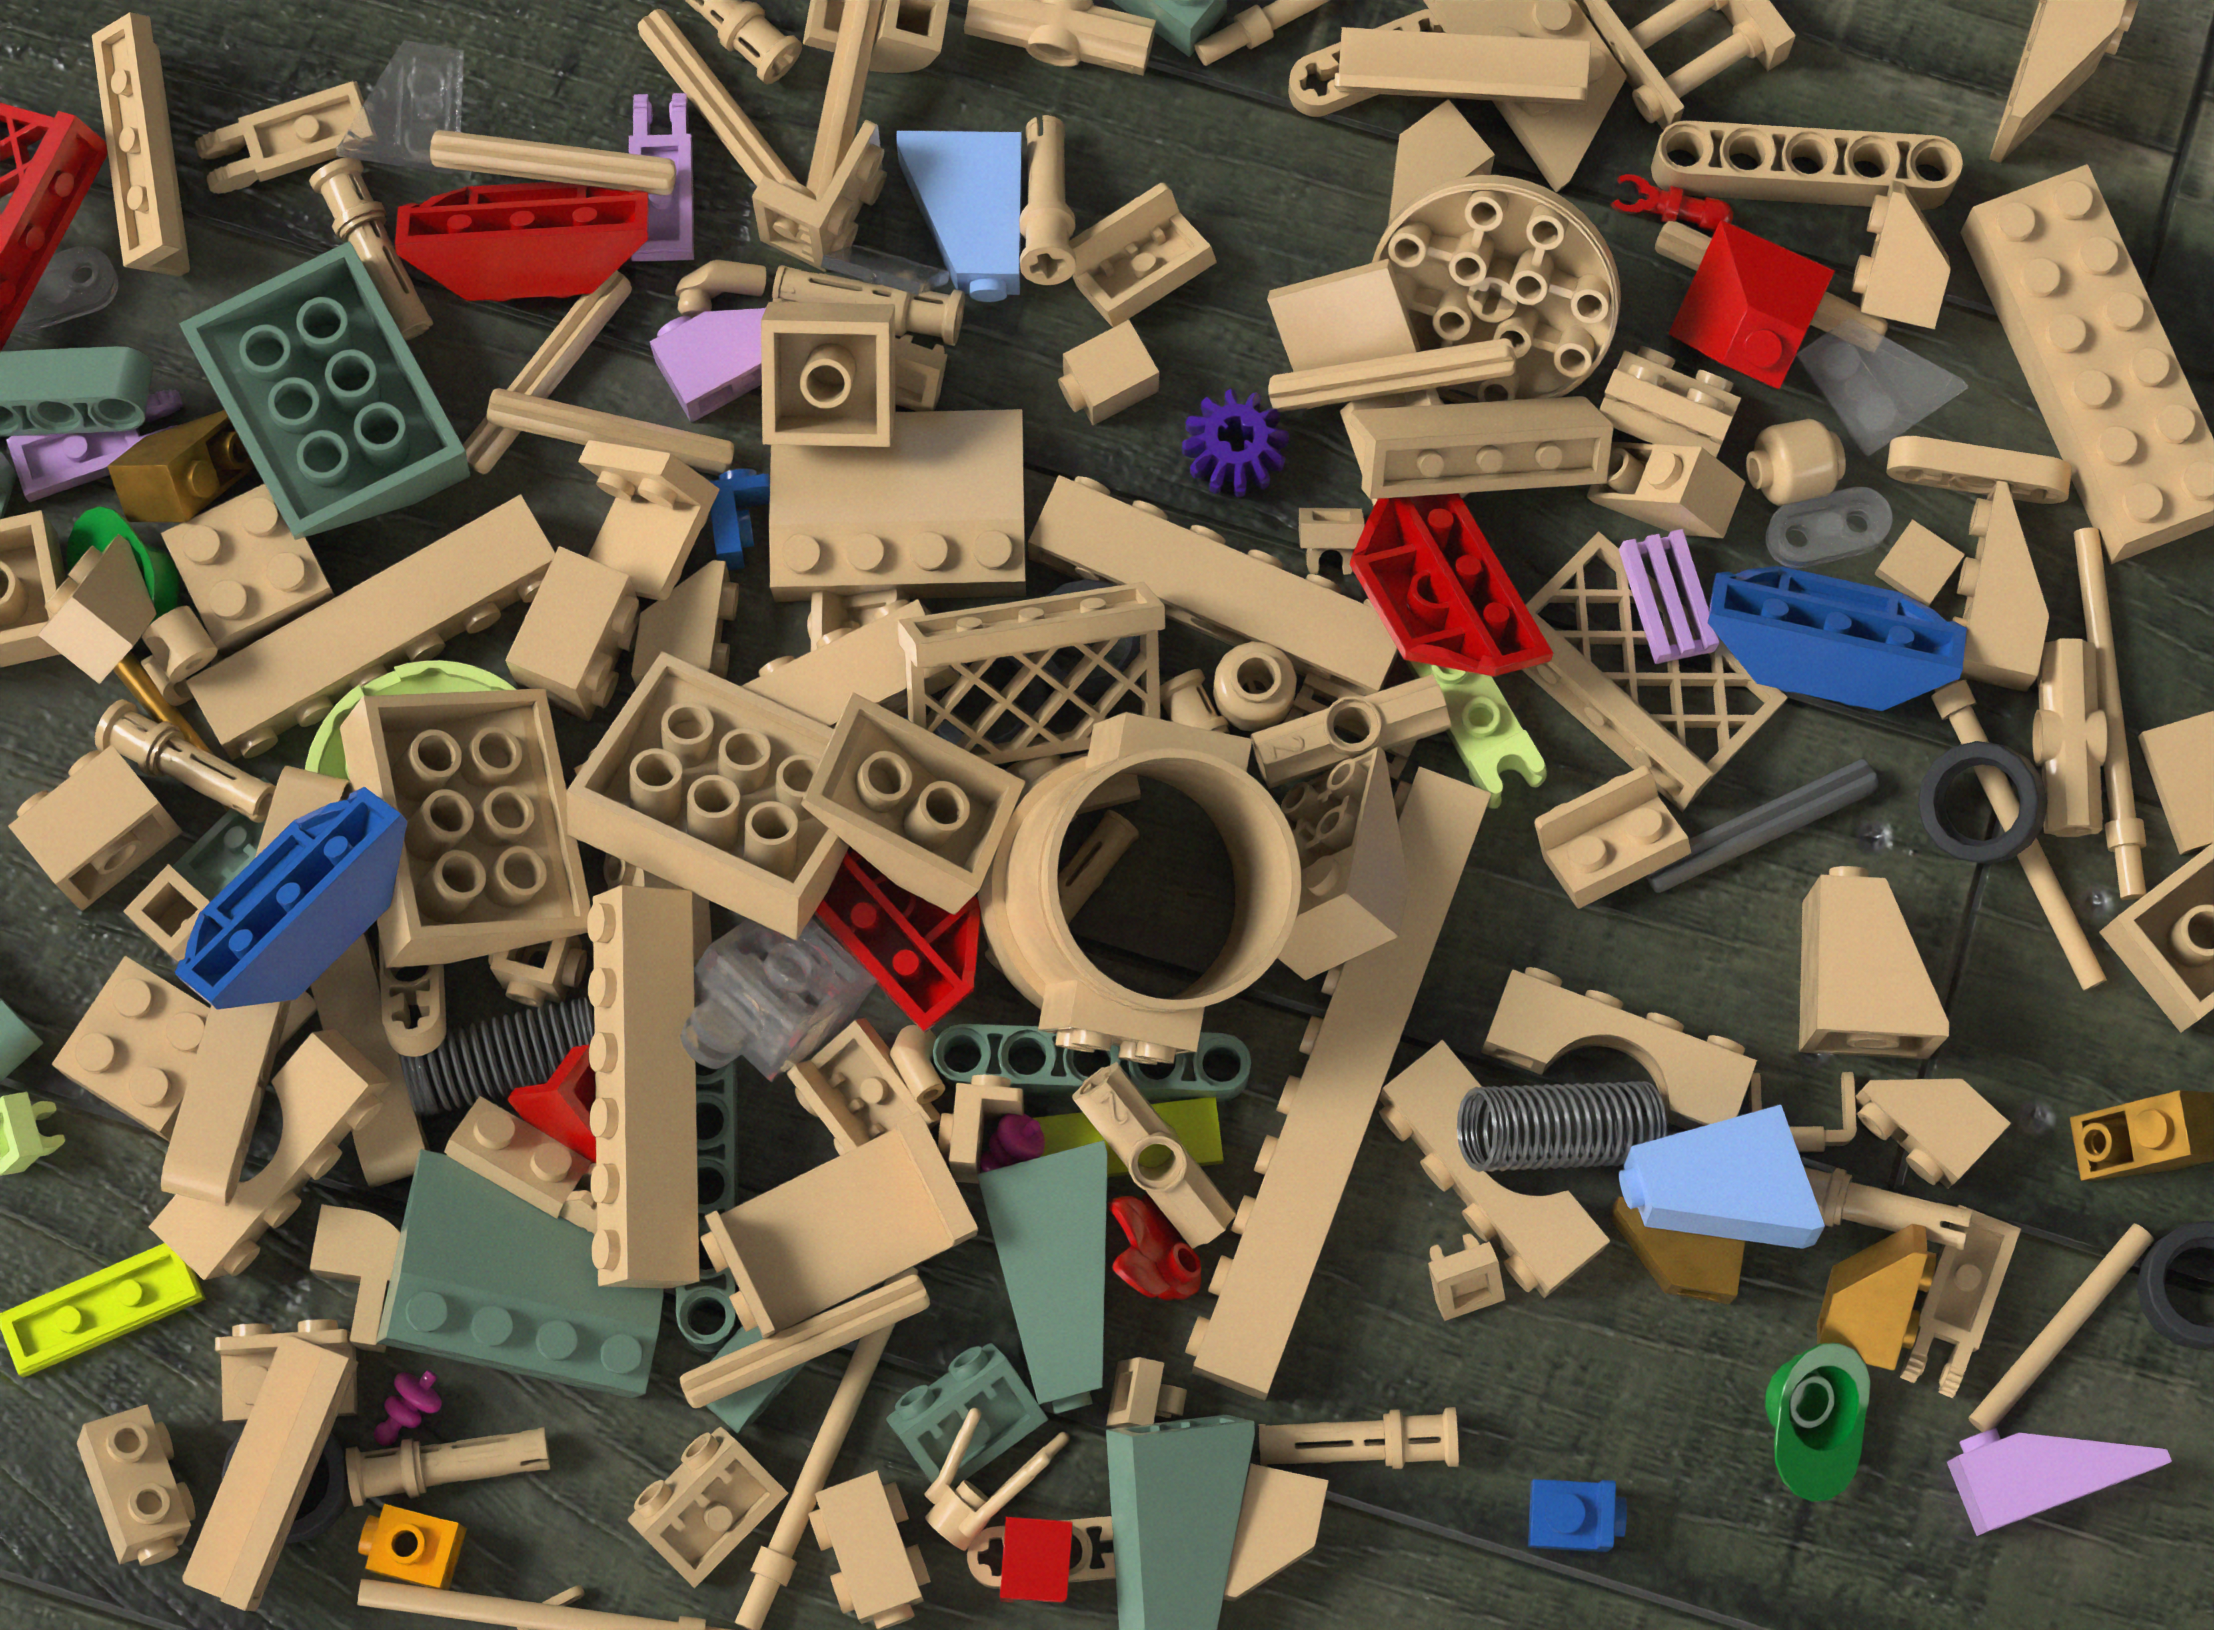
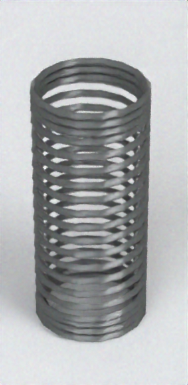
M586 996L584 999L580 997L578 1001L573 999L571 1002L579 1046L590 1044L595 1034L594 1006L590 1003L589 997ZM562 1001L560 1008L569 1050H571L572 1047L577 1045L567 1004ZM550 1004L549 1013L561 1064L567 1052L560 1030L556 1007ZM539 1006L537 1012L545 1041L549 1072L542 1054L533 1012L530 1009L526 1012L535 1051L538 1076L531 1058L522 1015L519 1012L515 1014L516 1026L524 1055L527 1080L518 1055L511 1018L506 1014L503 1020L512 1054L516 1083L507 1059L500 1022L496 1017L492 1019V1025L501 1058L504 1084L496 1063L488 1022L485 1020L481 1021V1029L490 1062L493 1088L485 1067L478 1029L473 1022H471L469 1028L479 1066L482 1092L474 1071L467 1033L462 1025L458 1027V1034L469 1075L471 1095L463 1075L455 1033L450 1027L447 1029V1038L458 1079L459 1096L452 1079L445 1040L437 1048L446 1079L448 1100L441 1083L435 1050L427 1055L415 1057L400 1054L409 1098L416 1116L422 1119L423 1116L429 1117L430 1114L433 1116L435 1114L440 1115L443 1111V1106L445 1110L452 1112L454 1104L459 1109H463L466 1102L468 1105L473 1106L479 1096L488 1100L489 1095L490 1099L497 1102L500 1093L502 1097L508 1099L511 1090L513 1092L515 1088L547 1083L558 1068V1063L553 1050L544 1009ZM433 1080H434V1083H435L436 1095H435Z
M1646 1081L1617 1082L1614 1084L1610 1082L1605 1084L1586 1083L1583 1085L1577 1083L1562 1086L1559 1084L1553 1086L1546 1084L1531 1087L1528 1085L1522 1087L1516 1085L1512 1087L1503 1086L1500 1088L1496 1086L1474 1087L1468 1090L1459 1107L1457 1117L1458 1143L1463 1158L1470 1168L1477 1172H1493L1497 1169L1501 1171L1507 1169L1514 1171L1518 1168L1521 1170L1528 1168L1533 1170L1537 1168L1547 1169L1549 1167L1553 1169L1562 1167L1565 1169L1570 1166L1574 1168L1583 1166L1586 1168L1591 1165L1594 1167L1600 1165L1605 1167L1614 1165L1617 1167L1625 1164L1631 1146H1634L1632 1100L1637 1111L1639 1123L1637 1145L1644 1142L1645 1124L1643 1112L1635 1093L1638 1092L1641 1095L1647 1109L1649 1121L1648 1142L1667 1137L1666 1108L1659 1092L1651 1083ZM1608 1095L1611 1097V1100H1610V1103H1609V1104H1608V1101H1607V1096H1608ZM1588 1096H1589V1098H1590L1589 1106H1588L1587 1101H1586V1098H1587ZM1597 1096L1601 1099L1599 1105L1596 1100ZM1567 1097H1568L1569 1100H1570L1568 1106H1567V1104H1566V1098H1567ZM1577 1097L1580 1099L1579 1105L1576 1103ZM1536 1098L1539 1101L1537 1108L1534 1103ZM1546 1098L1549 1100L1548 1107L1545 1104ZM1556 1098H1558L1560 1101L1558 1108L1555 1103ZM1515 1099L1518 1102L1517 1109H1515L1514 1106ZM1525 1099L1528 1100L1527 1109L1524 1105ZM1484 1100L1487 1101L1483 1121V1138L1488 1156L1487 1161L1484 1159L1481 1151L1478 1133L1479 1115ZM1593 1107H1594L1595 1114H1596V1132H1597V1144H1596V1148H1595V1145H1594V1142H1593V1123H1592ZM1583 1108H1584L1585 1117H1586V1135H1587L1586 1147H1584V1143H1583V1140H1582V1130H1583V1126H1582V1111H1583ZM1603 1108H1605L1608 1139L1606 1148L1603 1141ZM1552 1110H1553L1554 1119H1555V1132H1556V1143H1555V1147H1553L1552 1138H1551V1116H1552ZM1562 1110L1564 1111V1116H1565V1129H1566V1145H1565V1149H1564L1563 1142H1562V1125H1561ZM1572 1110H1574L1576 1119L1577 1141L1575 1148L1572 1141ZM1531 1111L1533 1113L1535 1125L1534 1149L1531 1143L1530 1134ZM1521 1112H1522L1523 1122H1524V1147H1523V1148H1522L1521 1138H1520V1118H1521ZM1542 1112H1543L1544 1122H1545V1146H1544V1148H1543L1542 1141H1541V1126H1540V1123H1541V1113H1542ZM1490 1113L1493 1125L1492 1147L1489 1140ZM1511 1114H1512V1120H1513V1126H1514V1145H1513V1149H1512L1511 1142H1510V1133H1511L1510 1115H1511ZM1613 1133H1614V1139H1615V1142H1616V1145H1617L1616 1147H1615L1614 1140H1613ZM1538 1152H1539V1154H1540V1156H1541V1159H1540V1160H1538V1158H1537ZM1559 1152L1562 1156L1560 1160L1558 1158ZM1569 1152H1570L1571 1155H1572V1158H1571V1159H1569V1157H1568ZM1507 1153L1510 1157L1509 1161L1506 1160ZM1517 1153H1518L1519 1156H1520V1160H1519V1161L1516 1159ZM1528 1153H1529V1155H1530V1157H1531L1529 1161H1528V1159L1526 1158L1527 1155H1528ZM1549 1153L1552 1156L1550 1160L1547 1157ZM1579 1153L1582 1154L1581 1159L1578 1157Z

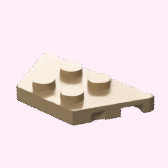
M1423 0L1445 33L1591 41L1587 106L1493 101L1555 193L1562 190L1570 182L1627 77L1575 0Z

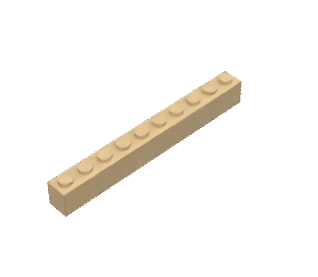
M1420 766L1413 784L1400 781L1394 796V805L1397 820H1399L1398 827L1409 881V892L1399 937L1329 969L1321 992L1331 995L1332 999L1324 1019L1314 1015L1311 1016L1299 1048V1052L1310 1055L1302 1078L1293 1075L1288 1077L1276 1110L1287 1115L1279 1139L1267 1134L1254 1168L1255 1172L1265 1175L1257 1198L1255 1199L1244 1194L1231 1229L1232 1232L1242 1235L1234 1259L1221 1255L1208 1292L1219 1296L1211 1320L1198 1316L1185 1353L1196 1357L1192 1370L1193 1374L1258 1399L1266 1400L1491 796L1490 792Z

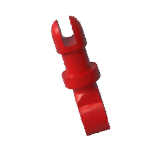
M1632 174L1619 176L1616 180L1619 185L1622 183L1634 185L1639 195L1646 197L1647 200L1639 199L1636 204L1625 205L1617 199L1610 204L1614 210L1623 214L1655 213L1662 215V222H1675L1676 219L1696 223L1698 228L1712 232L1716 231L1721 219L1729 223L1733 220L1732 208L1722 200L1710 197L1702 200L1683 195V188L1670 186L1668 191L1661 190L1658 187L1649 185L1647 180Z

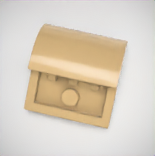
M1640 346L1637 355L1624 350L1617 369H1614L1605 390L1604 400L1599 409L1613 424V428L1652 444L1703 447L1716 458L1741 400L1740 397L1730 394L1733 383L1700 369L1695 379L1672 370L1675 363L1674 358L1645 346Z

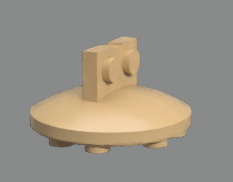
M1476 175L1446 181L1426 190L1407 203L1396 214L1381 237L1372 263L1390 259L1421 351L1503 338L1511 340L1516 355L1515 373L1511 376L1436 387L1438 396L1456 404L1562 397L1579 386L1593 373L1605 356L1616 330L1621 303L1620 280L1613 255L1605 239L1589 218L1575 205L1559 194L1527 180L1499 175ZM1449 389L1467 392L1477 396L1478 399L1461 396L1449 391Z

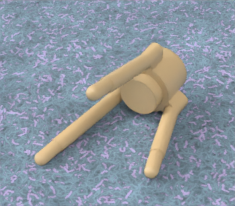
M978 1408L970 1409L938 1478L924 1493L925 1497L935 1504L925 1516V1519L941 1536L957 1548L965 1551L987 1525L990 1518L1028 1485L1050 1463V1460L1054 1458L1053 1456L1069 1442V1435L1067 1433H1059L988 1498L966 1480H963L957 1488L951 1486L981 1418V1411Z

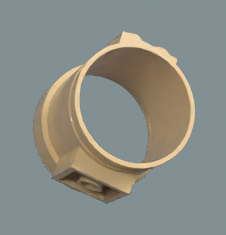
M1125 712L1093 725L1088 756L1053 768L1034 779L1022 789L978 891L981 925L991 954L1003 974L1027 1000L1042 1010L1038 1031L1057 1034L1056 1046L1077 1051L1094 1052L1095 1049L1110 1051L1111 1045L1120 1047L1118 1058L1151 1065H1157V1061L1174 1063L1175 1054L1197 1052L1205 1006L1226 1000L1249 987L1263 975L1281 953L1290 936L1299 908L1301 867L1296 842L1283 812L1269 792L1246 772L1252 739ZM1114 774H1132L1160 780L1174 786L1196 801L1205 810L1221 834L1233 867L1235 910L1228 939L1212 966L1191 986L1168 999L1153 998L1131 991L1112 981L1099 971L1087 959L1075 942L1066 924L1060 905L1057 869L1059 853L1068 825L1085 798L1098 785Z

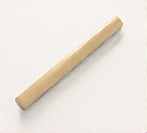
M2135 1223L2128 1229L1969 1416V1421L1977 1429L1985 1432L1994 1429L2151 1245L2154 1238L2148 1231Z

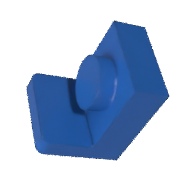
M753 469L730 470L722 473L719 476V480L709 481L720 489L710 511L718 561L726 562L728 571L745 568L742 548L754 547L749 509L738 511L737 509L770 504V475H757V472Z
M1533 1479L1530 1486L1528 1548L1608 1552L1613 1548L1614 1536L1624 1537L1626 1531L1627 1501L1626 1497L1615 1496L1616 1481L1601 1480L1599 1483Z

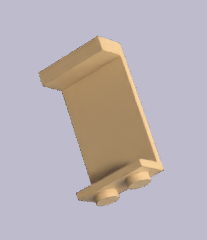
M917 1111L896 1121L895 1129L721 1215L718 1214L717 1210L706 1215L705 1219L711 1232L701 1236L700 1239L716 1272L718 1273L728 1267L740 1291L730 1295L729 1299L744 1330L747 1332L758 1327L763 1339L976 1236L978 1227L920 1111Z

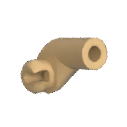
M710 261L680 280L675 293L680 298L678 310L683 316H689L692 319L703 312L711 311V299L723 292L761 297L766 284V268L762 265L732 261Z
M910 1025L901 1029L889 1056L916 1103L927 1104L940 1097L945 1090L942 1080L931 1063L934 1058L933 1048L936 1036L931 1030L924 1033L917 1025Z

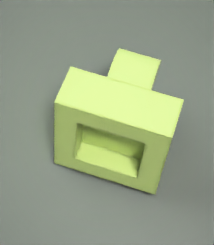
M28 1092L5 1095L0 1098V1176L24 1172L40 1156L53 1153L65 1142L64 1135L46 1137L41 1135L37 1129L36 1120L49 1118L56 1111L55 1103L40 1101L31 1106Z

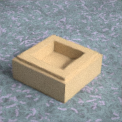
M1912 519L1874 575L1899 592L1929 607L1965 554Z

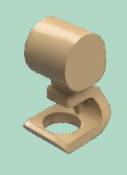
M181 606L162 615L151 623L142 634L143 641L152 655L142 660L141 664L169 705L178 706L194 698L185 682V678L205 667L210 661L211 666L224 660L211 637L189 606Z

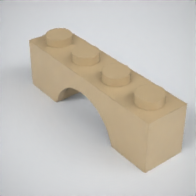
M1527 967L1525 973L1512 969L1481 1053L1542 1075L1551 1064L1570 1051L1591 1046L1609 1047L1630 1055L1647 1069L1656 1083L1659 1094L1664 1102L1668 1123L1692 1130L1738 1116L1757 1060L1743 1055L1745 1048L1742 1045L1720 1036L1710 1035L1706 1042L1682 1033L1684 1029L1682 1023L1658 1013H1648L1646 1019L1621 1010L1623 1006L1622 1001L1603 992L1587 990L1585 996L1561 988L1563 981L1559 977L1541 969Z
M336 1029L312 1032L271 1081L280 1100L283 1129L278 1149L263 1171L246 1182L238 1183L235 1195L228 1207L176 1194L149 1226L203 1280L229 1274L234 1277L245 1270L260 1252V1247L255 1243L269 1226L272 1228L279 1227L299 1207L301 1199L296 1194L311 1177L314 1180L319 1179L338 1161L342 1151L337 1146L352 1128L355 1131L364 1128L381 1110L383 1102L378 1097L392 1081Z
M1441 1040L1382 1088L1379 1100L1385 1107L1379 1111V1114L1397 1138L1404 1142L1408 1137H1411L1426 1155L1420 1163L1432 1181L1444 1192L1452 1187L1468 1207L1462 1211V1214L1476 1234L1485 1242L1494 1237L1510 1256L1504 1261V1265L1514 1280L1526 1292L1536 1288L1546 1298L1601 1253L1610 1240L1569 1190L1547 1196L1522 1195L1501 1186L1486 1172H1477L1470 1168L1463 1158L1459 1147L1457 1117L1461 1101L1468 1090L1482 1086L1447 1044Z

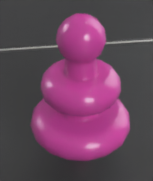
M1024 1113L1023 1116L1005 1114L999 1121L997 1131L990 1137V1150L985 1151L981 1156V1168L988 1172L1003 1166L1007 1167L1039 1158L1045 1148V1138L1039 1122Z
M428 1369L421 1379L406 1372L396 1375L394 1385L402 1395V1398L399 1396H389L384 1403L385 1410L390 1416L386 1422H381L374 1430V1438L380 1445L389 1446L396 1442L398 1432L402 1426L408 1428L418 1427L422 1420L421 1414L417 1410L418 1408L427 1413H436L440 1410L442 1405L441 1398L431 1388L438 1378L433 1371Z

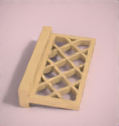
M1598 531L1525 605L1554 654L1550 662L1521 670L1634 770L1644 765L1647 766L1654 775L1657 790L1683 812L1695 800L1708 782L1774 715L1788 697L1778 688L1756 684L1718 635V647L1714 652L1708 653L1711 659L1712 673H1680L1679 659L1667 661L1668 673H1636L1633 645L1649 644L1645 631H1632L1630 603H1635L1632 590H1629L1628 587L1629 581L1619 548ZM1596 555L1616 572L1617 590L1585 589L1583 568ZM1647 574L1657 608L1663 613L1664 630L1669 646L1675 645L1677 642L1660 596L1658 583ZM1573 579L1574 589H1563ZM1548 603H1575L1577 631H1555L1537 614ZM1586 603H1619L1621 631H1588ZM1682 605L1693 641L1697 640L1687 608ZM1571 644H1578L1579 651ZM1590 644H1622L1624 673L1602 672L1591 662ZM1723 667L1730 673H1723ZM1619 686H1626V693ZM1637 686H1669L1672 715L1649 714L1638 704ZM1681 686H1713L1716 715H1683ZM1725 686L1747 687L1764 702V705L1754 715H1727ZM1666 728H1673V734ZM1685 728H1717L1719 751L1707 764L1686 746ZM1729 728H1741L1729 739Z
M1145 582L899 619V644L905 651L908 719L910 722L931 733L944 719H947L965 733L955 745L993 765L1089 749L1093 725L1109 719L1106 717L1107 713L1128 689L1142 698V716L1160 719L1158 630L1165 629V605ZM1140 635V653L1124 672L1104 658L1120 638ZM1096 642L1092 648L1087 645L1088 643ZM1075 646L1085 656L1062 682L1043 668L1058 648ZM1035 652L1031 657L1025 654ZM1014 656L1024 665L1001 692L981 677L996 658ZM973 662L969 667H967L965 664H963V663ZM1098 664L1117 680L1098 702L1092 706L1074 691ZM951 665L962 676L944 697L937 701L925 692L924 669ZM1037 674L1056 690L1037 712L1031 716L1014 703L1013 700ZM1140 675L1141 686L1135 682L1140 677ZM975 684L993 697L994 700L973 725L970 726L954 714L952 709ZM1067 699H1070L1087 713L1072 732L1055 734L1045 726ZM925 704L932 708L927 716ZM1006 709L1026 723L1011 742L994 744L984 736ZM1038 733H1040L1043 736L1034 738ZM976 743L981 745V747L973 748Z

